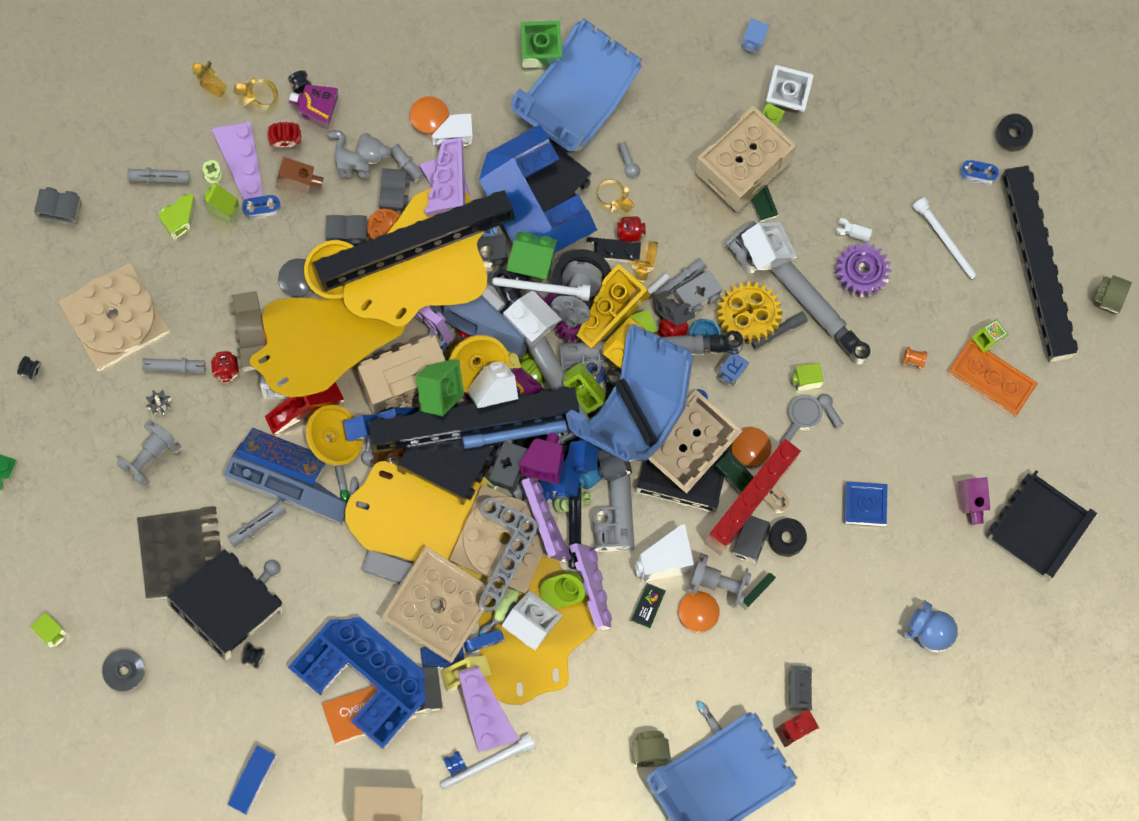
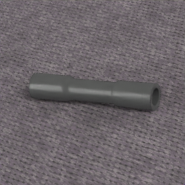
M802 311L790 317L779 325L778 330L774 329L773 336L767 333V340L760 337V343L752 339L751 345L755 350L759 349L780 335L807 323V316Z

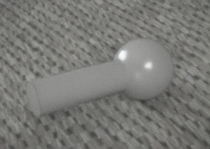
M626 141L619 143L618 145L626 164L625 175L631 179L638 177L640 167L633 162Z
M828 394L819 395L817 400L821 403L823 410H826L837 428L841 427L844 423L832 406V397Z
M371 438L366 439V451L361 456V460L366 466H372L370 461L375 460L372 456Z
M275 560L267 561L264 565V573L257 581L261 580L266 584L270 577L279 574L281 570L280 564Z

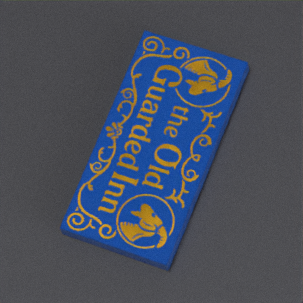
M255 428L251 429L237 452V455L312 485L316 483L326 466V463L319 460L310 449Z

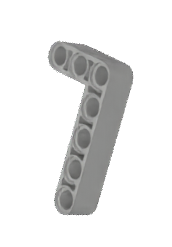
M487 498L480 505V514L493 523L513 532L479 599L480 609L484 612H492L499 606L538 526L537 522L530 516L495 498ZM485 504H493L495 512L487 513L484 508ZM505 513L513 515L514 520L512 523L504 521L503 515ZM525 522L530 523L532 532H524L522 524ZM514 541L522 543V551H515L512 544ZM508 559L513 562L512 570H506L503 567L504 560ZM495 578L503 580L504 587L502 589L494 587L493 581ZM485 597L493 598L494 606L492 608L484 605Z

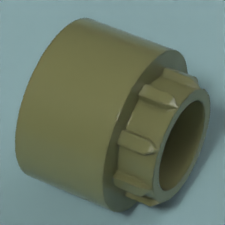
M1115 275L1112 278L1105 276L1094 299L1101 303V308L1119 314L1132 282Z
M646 731L637 734L636 742L633 743L635 766L656 767L671 762L669 740L664 737L661 731Z

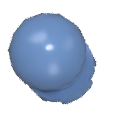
M924 600L922 602L923 609L917 608L908 624L911 629L909 632L906 631L904 633V637L909 640L918 637L920 644L927 650L943 652L951 648L956 642L958 626L954 618L948 613L932 611V604Z

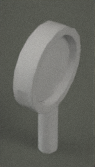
M800 395L791 401L788 408V417L792 425L780 443L784 439L790 442L798 429L809 430L820 422L823 416V408L815 397Z

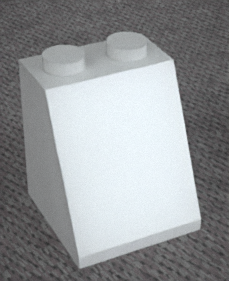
M685 524L680 525L640 554L638 561H636L635 571L637 577H641L642 582L691 572L694 562Z

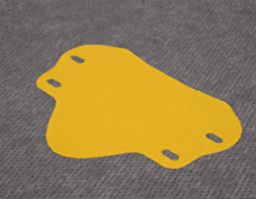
M432 188L415 195L411 199L398 221L387 234L435 216H426L424 213L429 203L428 196ZM465 191V204L472 202V199ZM484 232L345 284L343 295L346 307L359 317L380 319L393 326L401 327L408 324L416 313L425 306L457 305L476 300L484 293L487 287L486 269L477 248L478 239ZM370 299L372 301L370 306L364 311L361 310V306ZM402 308H406L407 311L403 317L396 319L398 312Z
M344 298L339 300L277 299L270 302L264 308L262 314L268 343L251 356L249 363L264 376L269 388L274 392L288 397L307 396L327 390L347 370L377 348L399 337L404 332L406 325L396 327L380 319L359 317L346 307ZM370 299L361 306V310H366L372 301ZM402 308L396 315V319H401L407 309ZM264 356H270V359H268L266 362H258ZM283 378L289 379L282 386H277V383Z
M381 461L373 466L365 483L350 497L345 510L346 523L351 533L370 551L398 556L415 562L424 547L427 546L449 560L482 484L487 486L486 478L484 476L481 483H476L473 488L476 491L470 501L467 500L462 505L461 499L408 472L405 475L398 472V465ZM381 470L389 472L393 475V478H383L379 475V472ZM362 501L367 503L370 508L368 510L356 506V502ZM501 533L499 541L502 544H508L510 536L508 533ZM456 565L487 585L488 578Z
M542 556L526 594L531 591L542 599L540 594L542 583L551 577L566 573L561 568L559 560L549 558V556ZM497 583L494 584V587L502 589L504 585ZM520 593L519 596H518V598H517L518 602H519L526 594ZM585 593L584 599L577 604L562 608L553 607L563 616L536 650L528 647L523 641L509 633L502 626L507 617L491 629L490 633L502 630L505 641L479 650V656L486 655L492 676L485 679L497 700L509 705H520L531 701L543 693L559 691L567 686L569 682V654L597 630L587 603L588 600H591L590 596ZM493 598L489 602L487 606L488 608H492L494 606ZM495 610L483 612L478 620L479 631L495 616ZM554 668L559 670L558 682L553 681L552 670ZM518 682L523 684V696L521 697L517 695L516 684Z

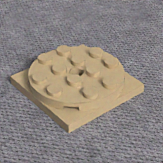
M131 263L108 275L92 279L78 291L58 301L97 372L170 333ZM109 310L118 311V316L115 319L108 318L107 314Z
M482 484L449 561L490 579L507 544H502L499 541V535L501 533H508L511 538L513 532L484 518L480 514L479 509L482 502L487 498H495L530 516L534 520L535 517L531 506L526 502ZM485 504L484 508L487 513L495 512L493 504ZM511 513L503 515L506 523L513 522L514 517ZM553 516L555 522H557L558 518ZM525 522L522 524L524 532H532L530 523ZM537 528L508 586L520 591L522 594H526L545 551V545L539 528ZM520 541L513 542V549L515 551H522V543ZM506 559L503 561V567L506 570H512L513 562ZM495 578V579H494L495 582L504 585V582H503L502 579H500V578Z
M425 546L407 576L400 583L398 590L380 618L406 634L415 642L422 644L449 663H452L484 612L479 607V599L486 585ZM491 597L484 598V605L486 607L491 601ZM434 599H439L442 602V608L439 611H434L431 606Z

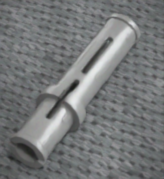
M146 167V169L128 168L127 172L128 181H146L147 184L151 182L189 183L190 178L189 170H151L150 167ZM161 175H164V176H178V177H163V176H161Z
M698 258L687 268L681 269V273L652 294H658L665 290L673 294L676 289L690 282L695 276L707 269L705 262Z
M143 358L142 360L144 364H151L142 365L143 371H171L187 374V372L205 373L206 370L204 367H197L206 366L205 360H187V358H182V360Z
M277 502V504L249 523L242 524V528L227 536V538L235 548L249 537L253 538L256 532L287 512L283 505Z

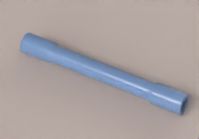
M564 420L488 434L464 436L462 439L464 449L485 444L549 433L567 432V426Z

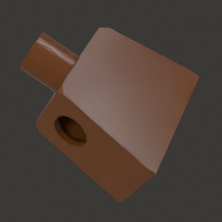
M283 157L275 187L307 193L309 187L321 189L324 177L313 175L314 167Z

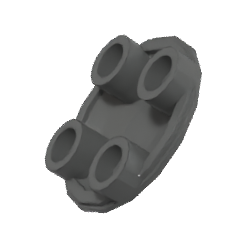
M296 258L289 260L279 271L278 281L280 287L292 298L306 296L312 292L304 275L305 259Z

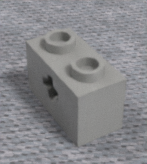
M708 270L676 289L674 297L680 305L683 303L691 304V307L686 308V310L697 314L704 308L705 304H713L721 298L720 295L723 289L711 271ZM696 292H698L699 294L703 293V296H696Z

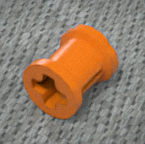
M907 347L902 364L906 365L909 363L919 366V369H923L927 352L924 351L922 353Z

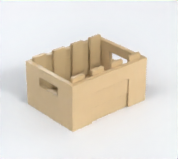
M752 106L739 118V122L714 145H710L697 157L695 173L738 212L793 161L797 145L755 106ZM755 144L757 149H750V145ZM741 157L743 162L737 163L736 158Z
M427 336L419 339V343L415 345L409 343L399 347L400 350L392 353V351L381 354L379 359L373 361L371 358L360 363L361 366H358L359 380L373 415L393 408H405L419 402L416 375L427 365L446 361L436 337L431 338Z
M694 389L688 395L686 408L663 446L649 460L687 493L739 436L742 430ZM699 429L701 431L700 436L695 437L693 430ZM681 444H685L687 446V450L685 452H681L679 450V446Z
M355 786L354 821H422V788Z

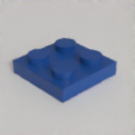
M846 482L844 523L886 526L888 484Z

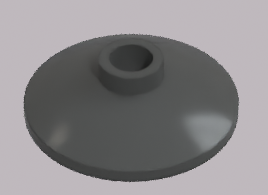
M117 650L111 653L103 663V679L115 691L127 692L133 690L144 678V662L132 650ZM123 668L128 669L127 675L121 674Z

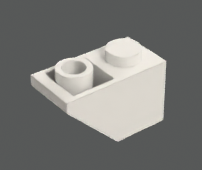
M471 114L450 115L432 135L433 146L441 147L442 141L459 137L464 141V146L472 143Z

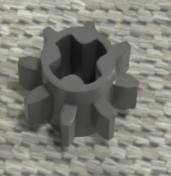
M153 390V395L146 397L147 401L150 402L146 408L147 410L153 409L154 416L157 413H162L164 416V411L171 409V405L167 403L171 401V397H164V390L160 393H156ZM160 400L162 405L158 406L156 401Z

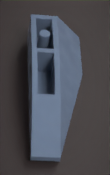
M483 295L476 300L464 304L430 306L435 314L437 312L441 313L446 319L445 322L471 336H492L499 340L507 351L518 355L522 353L525 337Z
M242 442L231 456L223 475L227 482L342 524L347 506L345 501L317 482L312 485L238 456L237 452Z

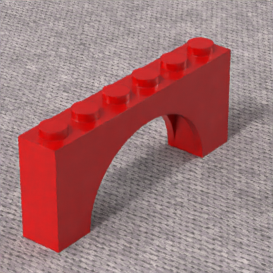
M784 439L712 529L704 544L721 556L760 503L791 468L801 450L787 439Z

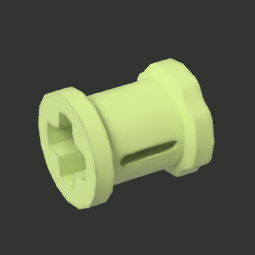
M215 160L204 163L202 170L205 180L210 184L220 182L222 171L219 163Z

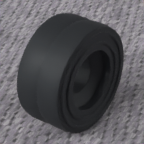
M1021 114L1005 116L996 128L998 144L1008 151L1024 149L1033 136V126L1030 120ZM1016 128L1019 131V136H1011L1009 129Z
M784 518L772 526L768 540L770 547L775 553L780 556L791 557L803 549L807 541V533L799 521L792 518ZM785 532L791 533L793 541L790 543L784 542L782 534Z

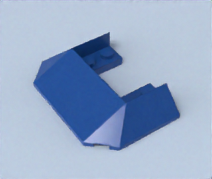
M541 125L489 151L486 154L479 182L487 196L494 192L505 190L512 205L515 220L507 222L503 226L512 243H514L518 231H527L533 235L549 236L557 240L555 251L557 253L598 230L579 194L546 212H543L525 178L559 161V157L550 143V138Z
M361 617L343 620L331 619L288 666V669L306 686L308 685L321 696L348 665L377 690L375 695L353 718L351 723L362 731L370 741L384 749L426 701L424 670Z

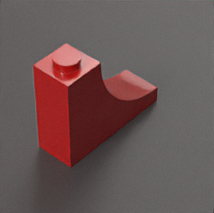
M334 382L323 392L302 397H289L267 414L265 419L272 434H279L291 425L310 417L314 411L323 406L339 405L344 401V398L337 383Z

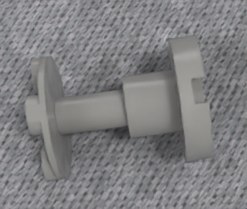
M578 261L570 262L563 271L562 278L568 287L578 288L582 284L591 285L590 294L598 292L603 282L601 271L587 262L584 265L578 264ZM559 296L553 299L551 303V309L569 327H576L577 324L586 323L590 318L588 306L577 296Z
M152 420L144 426L151 435L142 444L144 450L137 458L129 464L123 458L117 457V466L125 473L130 471L134 475L133 479L141 486L150 484L140 472L153 457L158 459L166 449L176 454L182 447L178 443L174 444L175 438L157 424L153 427L154 423Z
M700 553L699 559L702 562L698 561L696 563L690 582L694 586L693 588L689 587L688 593L696 595L699 586L711 590L719 587L737 593L733 608H736L737 605L741 606L745 594L742 593L744 585L748 586L752 575L748 573V568L745 569L741 581L720 575L721 570L706 566L708 555Z

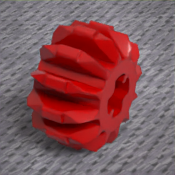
M294 122L273 123L268 127L267 135L271 146L290 148L301 143V130L299 125Z

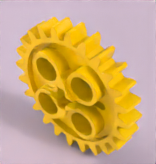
M748 281L747 286L740 282L738 289L732 285V292L726 290V296H721V302L718 303L719 310H717V316H719L718 323L721 324V330L727 329L726 334L730 331H738L743 336V342L745 339H748L749 344L752 343V339L760 343V337L767 340V333L773 336L774 329H779L778 323L782 321L781 315L783 309H780L781 302L778 301V295L772 296V289L766 291V285L759 288L758 282L751 286L750 281ZM753 300H760L761 302H760V303H754V302H752V301H753ZM737 304H738V305H740L741 307H740V308H734L733 305H737ZM765 317L766 320L761 321L758 318ZM745 322L747 325L741 326L738 323Z

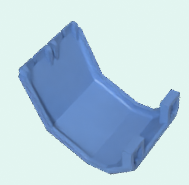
M584 18L581 22L578 21L574 25L562 45V59L552 63L528 93L519 89L511 103V108L517 115L534 127L541 125L549 138L568 151L581 150L593 138L616 109L642 67L640 64L641 58L631 51L629 54H626L627 48L615 40L611 43V37L599 28L595 32V26Z
M632 324L627 332L620 380L624 378L629 384L658 438L655 445L648 446L645 443L616 386L600 412L589 422L587 417L571 409L566 414L570 430L576 436L624 461L648 460L663 446L686 408L693 363L691 351L679 345L677 346V344L661 338L650 331H646L635 324Z
M750 712L744 714L703 743L666 766H660L647 776L650 788L671 821H740L795 786L796 775L790 766H785L787 761L779 748L773 747L775 742L766 729L762 730L763 723L756 712L754 714Z

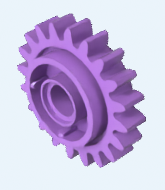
M856 242L854 248L849 245L847 251L843 250L841 252L842 257L837 259V262L840 264L835 266V269L839 271L836 277H842L839 285L846 284L844 290L847 291L851 288L852 295L856 291L859 292L860 297L863 296L864 292H866L868 297L871 296L872 291L878 294L879 288L884 289L886 286L884 282H888L890 279L887 275H890L891 270L887 267H889L891 262L884 261L887 254L881 256V248L877 251L874 250L875 244L868 248L867 242H864L862 247ZM863 266L868 272L863 273L858 267Z

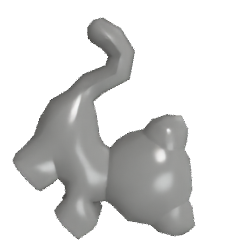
M332 130L327 133L329 139H339L336 144L334 158L337 170H339V176L342 178L351 177L353 170L358 171L360 178L370 177L371 170L368 164H377L382 158L389 156L391 153L390 147L384 145L379 139L373 138L369 133H364L360 136L355 152L344 148L346 136L342 131Z

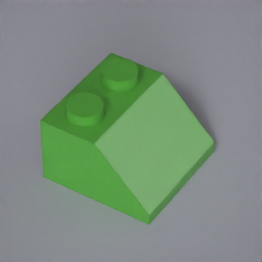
M560 20L520 23L522 68L544 67L562 59Z
M518 231L514 239L507 271L547 280L554 262L557 240L549 236H537L527 231Z
M459 359L427 365L416 375L422 412L444 416L464 396Z

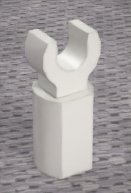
M839 219L838 223L844 225L845 228H837L835 233L838 235L849 234L850 237L866 242L869 241L872 232L871 228L855 223L849 224L846 219Z

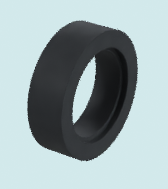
M587 249L573 250L562 256L556 263L552 274V285L563 286V271L565 266L573 261L587 262L594 265L601 271L602 280L611 272V268L608 262L594 251ZM554 293L557 297H559V296H570V295H566V294ZM595 296L589 298V302L583 301L589 310L594 303Z

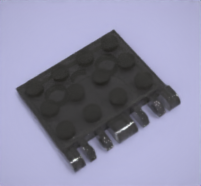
M216 506L137 517L146 600L167 598L169 594L210 561H206V558L215 557L222 551L220 540L204 542V539L220 536L219 531L212 530L203 533L202 529L203 526H213L218 523V518H209L217 516Z

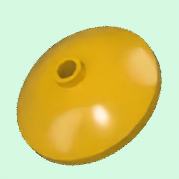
M331 240L319 244L309 253L304 265V275L308 286L314 293L330 300L344 298L345 285L327 292L324 291L313 262L323 257L334 255L341 250L354 247L353 245L340 240Z
M474 335L464 339L455 347L449 359H459L463 389L466 393H468V388L484 366L500 361L504 362L508 368L510 367L509 354L504 345L496 338L488 335ZM474 358H479L477 362L473 363Z
M326 405L317 409L311 414L306 425V439L311 451L319 460L333 466H341L353 461L360 453L363 440L348 442L344 421L353 419L355 416L341 406Z

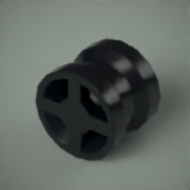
M305 70L294 72L288 77L289 83L293 85L292 90L294 93L302 94L306 85H312L307 80Z
M24 356L18 366L17 374L28 376L29 380L34 381L40 372L42 363L38 360L32 361L30 357Z
M248 644L242 658V664H250L255 669H259L265 649H256L253 645Z

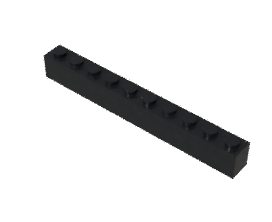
M1029 165L1005 169L1001 177L1048 361L1055 362L1071 359L1078 351V344L1072 336L1073 325L1068 320V306L1062 297L1063 286L1058 281V267L1053 262V248L1048 243L1049 232L1047 227H1044L1043 210L1039 208V193L1035 190L1033 184L1034 174L1030 171Z
M502 190L484 198L475 199L463 206H457L447 212L436 214L434 217L418 221L405 228H399L392 233L381 235L371 241L360 243L350 249L341 250L334 255L323 257L313 263L323 289L327 292L515 220V215L505 190Z
M561 387L555 391L542 390L537 394H520L518 399L478 408L475 404H459L451 408L444 416L418 411L413 415L399 414L389 419L376 418L368 423L373 452L376 453L458 439L475 434H487L567 420L566 414L571 409L580 413L575 387Z

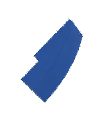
M258 745L256 746L231 795L228 806L247 815L277 758L275 754Z

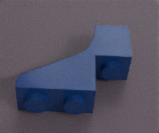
M419 407L393 408L376 415H361L344 421L347 440L352 442L369 439L371 435L368 422L376 418H393L399 414L413 415L419 411Z
M586 440L570 442L569 452L563 463L559 484L543 480L539 482L542 486V493L546 502H552L553 499L568 500L569 497L577 496L580 474H587L588 471L597 469L599 447Z

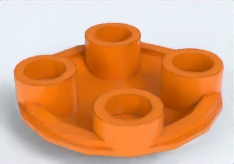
M426 96L420 98L410 109L412 125L417 130L428 135H433L449 118L447 105L436 97Z
M379 209L375 211L367 222L369 238L373 240L381 235H386L401 215L392 209Z
M743 428L732 444L731 453L741 464L758 467L770 456L772 449L771 440L759 428Z
M697 591L696 595H686L678 608L682 624L694 633L712 629L720 616L719 605L716 599L703 591Z

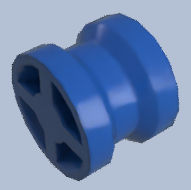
M459 751L454 752L451 757L446 756L443 758L452 777L456 776L459 771L467 770Z

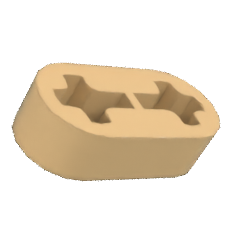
M775 485L770 491L772 494L768 493L763 501L774 512L782 513L789 506V498ZM773 496H775L777 500L783 499L784 507H777L775 505L777 501L773 498Z

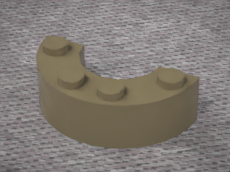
M257 291L232 295L233 303H230L231 315L236 316L238 330L235 331L236 342H240L241 348H237L238 367L243 369L244 372L256 370L250 365L249 359L266 346L262 332L264 327ZM268 355L261 358L258 362H266L268 360Z

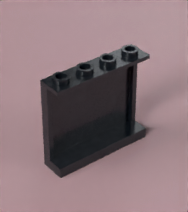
M551 140L550 143L559 157V161L525 178L543 212L576 196L581 190L585 191L591 184V172Z
M458 438L411 446L406 449L399 461L398 472L404 475L408 472L461 499V504L464 505L467 500L470 501L476 491L473 489L477 482L481 483L483 480L486 465L490 466L495 458L493 453L496 448L502 446L503 442L464 449L463 439Z
M694 429L693 435L695 437L700 436L701 431ZM733 442L687 493L649 459L643 461L636 492L716 513L724 476L714 467V464L727 451L731 452ZM681 444L679 446V450L681 452H685L687 450V446L685 444Z
M1035 470L1032 474L1028 473L1021 483L1024 486L1021 490L1016 489L1010 498L1013 502L1010 506L1005 505L999 513L1001 519L998 523L994 521L988 529L990 534L987 539L1048 582L1055 576L1097 515V512L1091 508L1088 511L1038 477V471Z
M225 549L167 596L168 605L225 662L232 657V650L274 614H282V601L280 598L267 591V586L261 580L257 581L253 577L252 571L246 566L243 567L236 555L233 553L229 554Z

